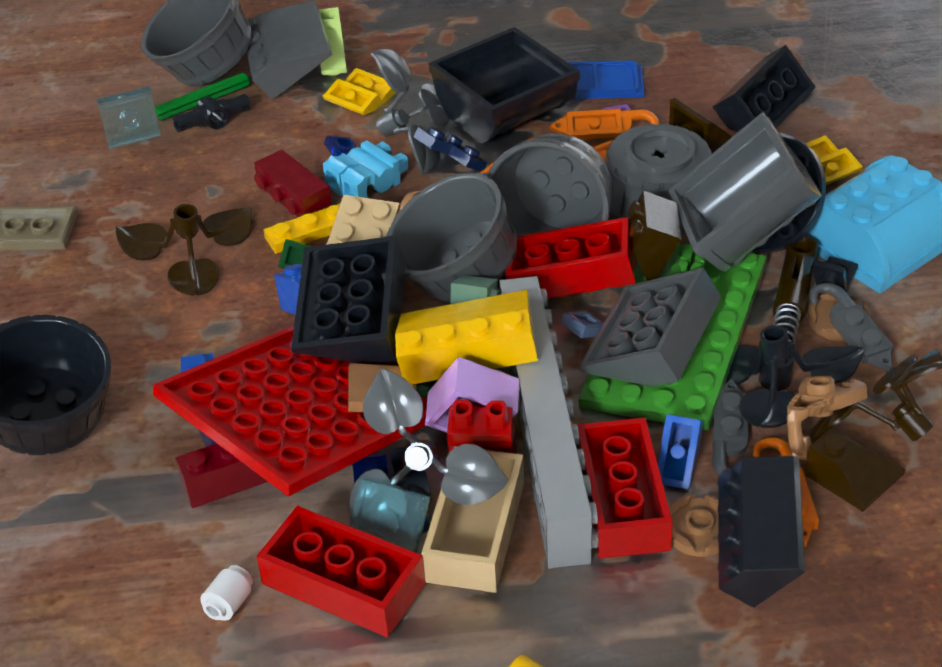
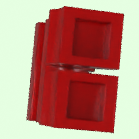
M455 400L453 406H450L447 429L449 453L454 449V446L475 444L488 451L517 454L513 407H506L504 401H490L486 404V407L472 406L469 400Z

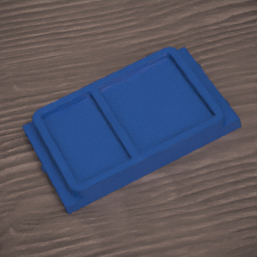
M636 61L567 62L580 71V80L577 84L574 99L644 97L645 87L643 85L642 65H637Z

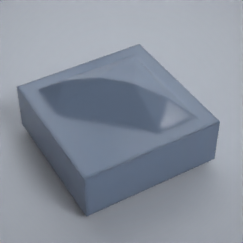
M586 310L564 313L561 324L580 338L596 337L604 324Z

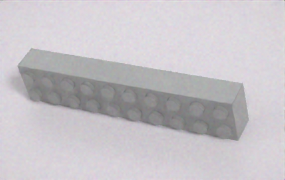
M537 276L499 280L501 294L527 289L529 294L538 361L509 366L511 376L519 378L518 417L547 567L550 569L591 564V549L597 548L596 530L592 526L598 523L595 502H589L588 497H591L589 475H583L581 471L585 470L583 449L576 448V445H579L578 426L570 422L574 418L571 399L565 400V396H568L566 376H560L559 374L563 372L561 353L554 352V350H557V336L555 331L549 330L552 328V315L550 309L545 310L548 306L546 289H540Z

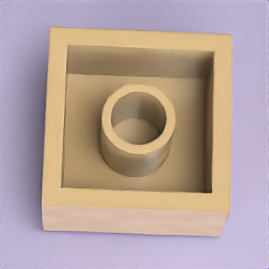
M343 195L327 245L386 237L391 223L399 212L400 203Z

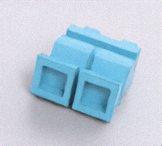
M367 140L361 143V148H353L347 155L341 153L340 156L331 155L323 163L324 180L330 186V190L339 196L349 195L368 198L367 186L381 194L391 186L399 185L401 183L400 174L409 169L407 156L402 153L392 156L391 148L385 142L374 145Z

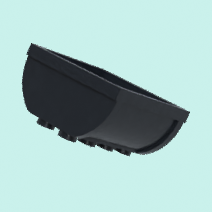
M516 27L429 63V72L432 74L434 88L447 117L480 143L491 140L496 135L524 122H528L546 112L568 105L576 95L577 84L580 80V71Z

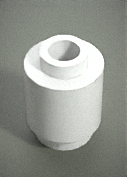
M237 565L223 569L201 595V604L204 612L214 620L231 619L251 593V586L253 584L251 575L244 568Z

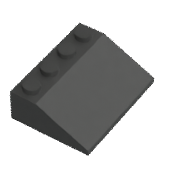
M314 0L262 12L254 18L248 19L252 30V40L246 53L252 80L272 100L333 55L318 5Z
M699 268L625 286L579 366L581 372L646 386L670 385L678 382L721 299L719 292L705 269Z

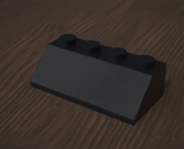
M784 45L765 56L712 107L726 127L736 132L743 129L762 112L766 114L776 128L816 87L787 45Z
M795 456L741 458L733 466L723 470L718 477L719 589L753 608L805 573L799 459Z

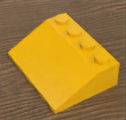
M528 289L402 313L395 333L396 358L402 377L411 385L439 380L458 357L471 360L491 369L538 361Z

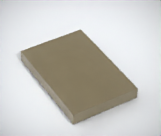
M74 206L0 207V250H65L78 216L77 208Z

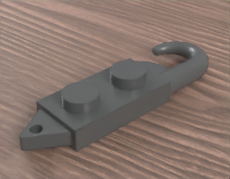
M821 283L814 286L809 292V299L812 304L818 303L817 295L820 293H828L838 301L837 304L831 307L829 313L830 323L849 346L864 347V355L861 362L863 364L870 363L886 372L890 371L894 346L861 305H856L846 291L836 284Z
M732 379L725 384L713 417L712 465L714 471L719 476L723 470L728 468L726 466V456L743 454L748 444V422L741 416L739 408L741 399L747 393H743Z

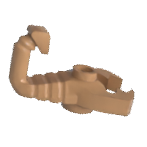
M832 376L804 378L798 387L799 393L787 405L789 447L793 452L791 456H795L800 460L808 459L809 446L812 443L809 436H803L801 422L804 419L808 418V416L828 417L833 415L834 410L850 406L868 398L867 385L862 381L851 379V383H842V388L835 385Z

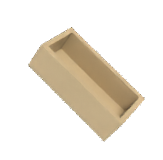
M486 450L508 477L506 486L486 501L471 505L458 504L449 500L441 489L421 553L423 555L426 583L497 592L524 487L523 455Z

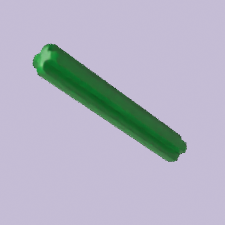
M240 73L154 107L155 115L162 121L193 109L199 100L204 97H212L216 100L244 89L250 85L249 78L245 73Z

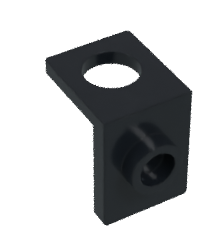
M829 257L827 262L815 260L813 264L816 285L833 283L843 288L847 293L858 270V264L834 257Z

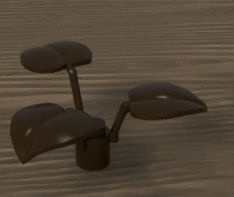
M181 204L174 209V218L170 219L171 225L168 232L162 226L153 223L115 227L119 246L125 254L136 260L156 258L160 253V248L168 247L175 230L181 238L187 241L189 261H180L171 266L168 271L169 284L176 291L187 295H203L212 290L216 285L218 269L210 259L204 258L195 261L192 238L196 236L200 227L206 238L213 237L215 242L220 245L229 246L242 243L250 234L252 208L218 212L208 216L202 222L201 215H198L195 206Z
M935 349L919 359L913 354L902 361L898 367L888 371L875 384L873 388L875 394H880L891 386V390L901 400L902 403L892 411V414L895 416L894 420L858 402L834 410L831 416L821 417L810 433L811 443L813 444L829 429L843 421L854 409H861L890 425L894 431L901 428L912 441L923 437L931 430L934 423L918 406L907 384L930 372L941 369V352Z

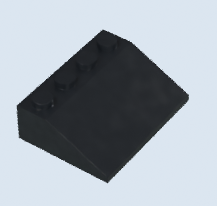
M396 236L304 248L291 345L293 353L360 364L397 361L395 333L402 309L405 257Z

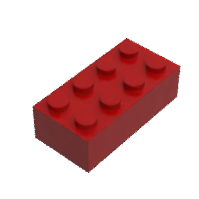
M624 217L517 236V252L512 264L506 269V279L537 276L540 289H546L547 298L564 297L570 294L594 292L600 289L636 284V256L633 251L632 237L629 235L631 228L629 218Z
M646 418L577 424L579 445H576V448L583 449L585 458V470L581 471L583 475H589L591 497H588L589 502H595L598 523L592 526L595 527L597 535L596 549L598 558L671 551L673 521Z
M298 505L256 556L263 585L387 638L426 584L423 555Z

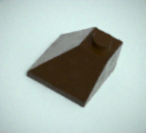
M831 428L809 446L805 476L863 512L905 474L906 469L850 435Z

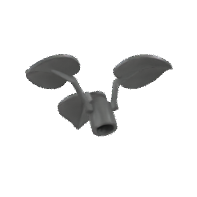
M390 49L375 50L370 55L376 60L390 88L399 93L392 104L384 109L386 114L377 118V128L384 137L408 132V138L421 175L425 174L438 163L440 152L430 149L413 137L417 128H422L420 125L412 124L406 127V124L409 122V118L423 111L427 112L429 120L437 126L446 124L449 118L438 100L434 86L431 84H424L419 88V98L424 106L408 114L403 109H394L409 90L407 82L411 79V73L406 62L397 52Z
M382 369L377 373L364 398V417L370 427L379 433L390 434L398 429L400 434L411 442V445L405 452L407 465L391 480L381 469L367 471L357 479L352 488L349 502L351 518L356 527L359 529H386L395 526L405 517L408 510V496L405 490L396 484L412 469L421 471L434 464L439 472L446 474L441 483L443 494L449 500L462 505L486 501L506 486L508 477L499 468L494 458L485 449L475 444H462L454 448L446 458L447 467H444L438 457L437 448L431 441L419 440L417 436H413L405 429V427L417 425L423 417V403L417 390L405 378L393 371Z

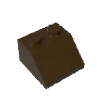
M676 98L670 100L669 125L682 127L698 134L701 139L706 141L712 153L731 139L732 135Z
M643 191L638 201L634 200L628 211V218L631 219L629 235L632 237L635 256L646 281L657 279L681 241L677 202Z

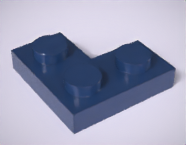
M418 127L413 136L430 149L445 153L468 168L481 172L488 164V162L479 157L480 152L468 145L463 147L461 145L463 141L448 133L447 137H445L443 132L433 127L429 131Z

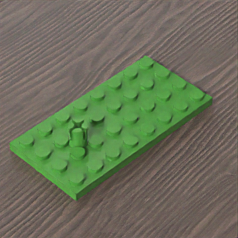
M678 244L658 278L704 268L721 296L714 314L709 320L682 377L678 382L670 385L646 386L589 374L578 398L579 408L632 418L645 417L646 420L665 423L666 414L704 420L703 430L709 431L720 394L723 391L766 267V255L750 252L739 264L724 272L711 264L704 256L700 258L693 251L691 244ZM638 262L636 266V283L645 282L646 278Z

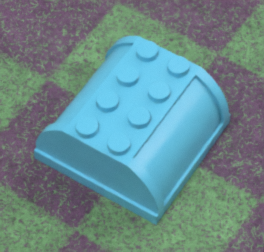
M892 155L882 157L871 163L864 172L825 195L821 214L814 227L806 236L813 238L817 242V255L827 261L829 257L857 263L858 270L854 278L880 294L942 253V182L932 177L929 171L919 170L908 164L905 158Z

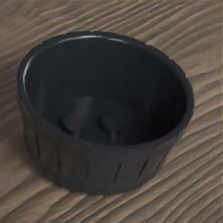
M55 315L25 316L0 324V445L21 454H54L67 450L66 448L76 446L93 432L103 415L105 395L111 379L110 353L105 342L99 335L97 336L94 330L83 323H78L76 320L62 316L56 317Z

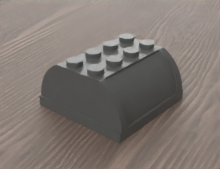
M764 112L753 119L668 190L672 200L677 202L678 215L693 251L700 258L704 256L711 264L724 272L739 264L747 254L756 247L763 245L771 235L781 227L787 226L796 215L805 208L815 204L822 196L803 163L778 134L771 120Z

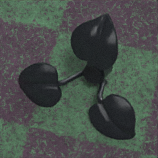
M778 325L768 326L760 333V349L738 345L725 383L730 379L735 384L747 381L751 374L757 375L759 373L763 359L767 361L770 365V391L758 389L744 395L740 401V414L743 419L756 427H779L787 423V405L795 397V394L791 391H777V366L785 364L790 353L802 371H811V377L832 376L835 384L848 380L854 375L864 355V347L836 346L816 348L808 351L801 358L795 349V343L788 341V332L784 327Z

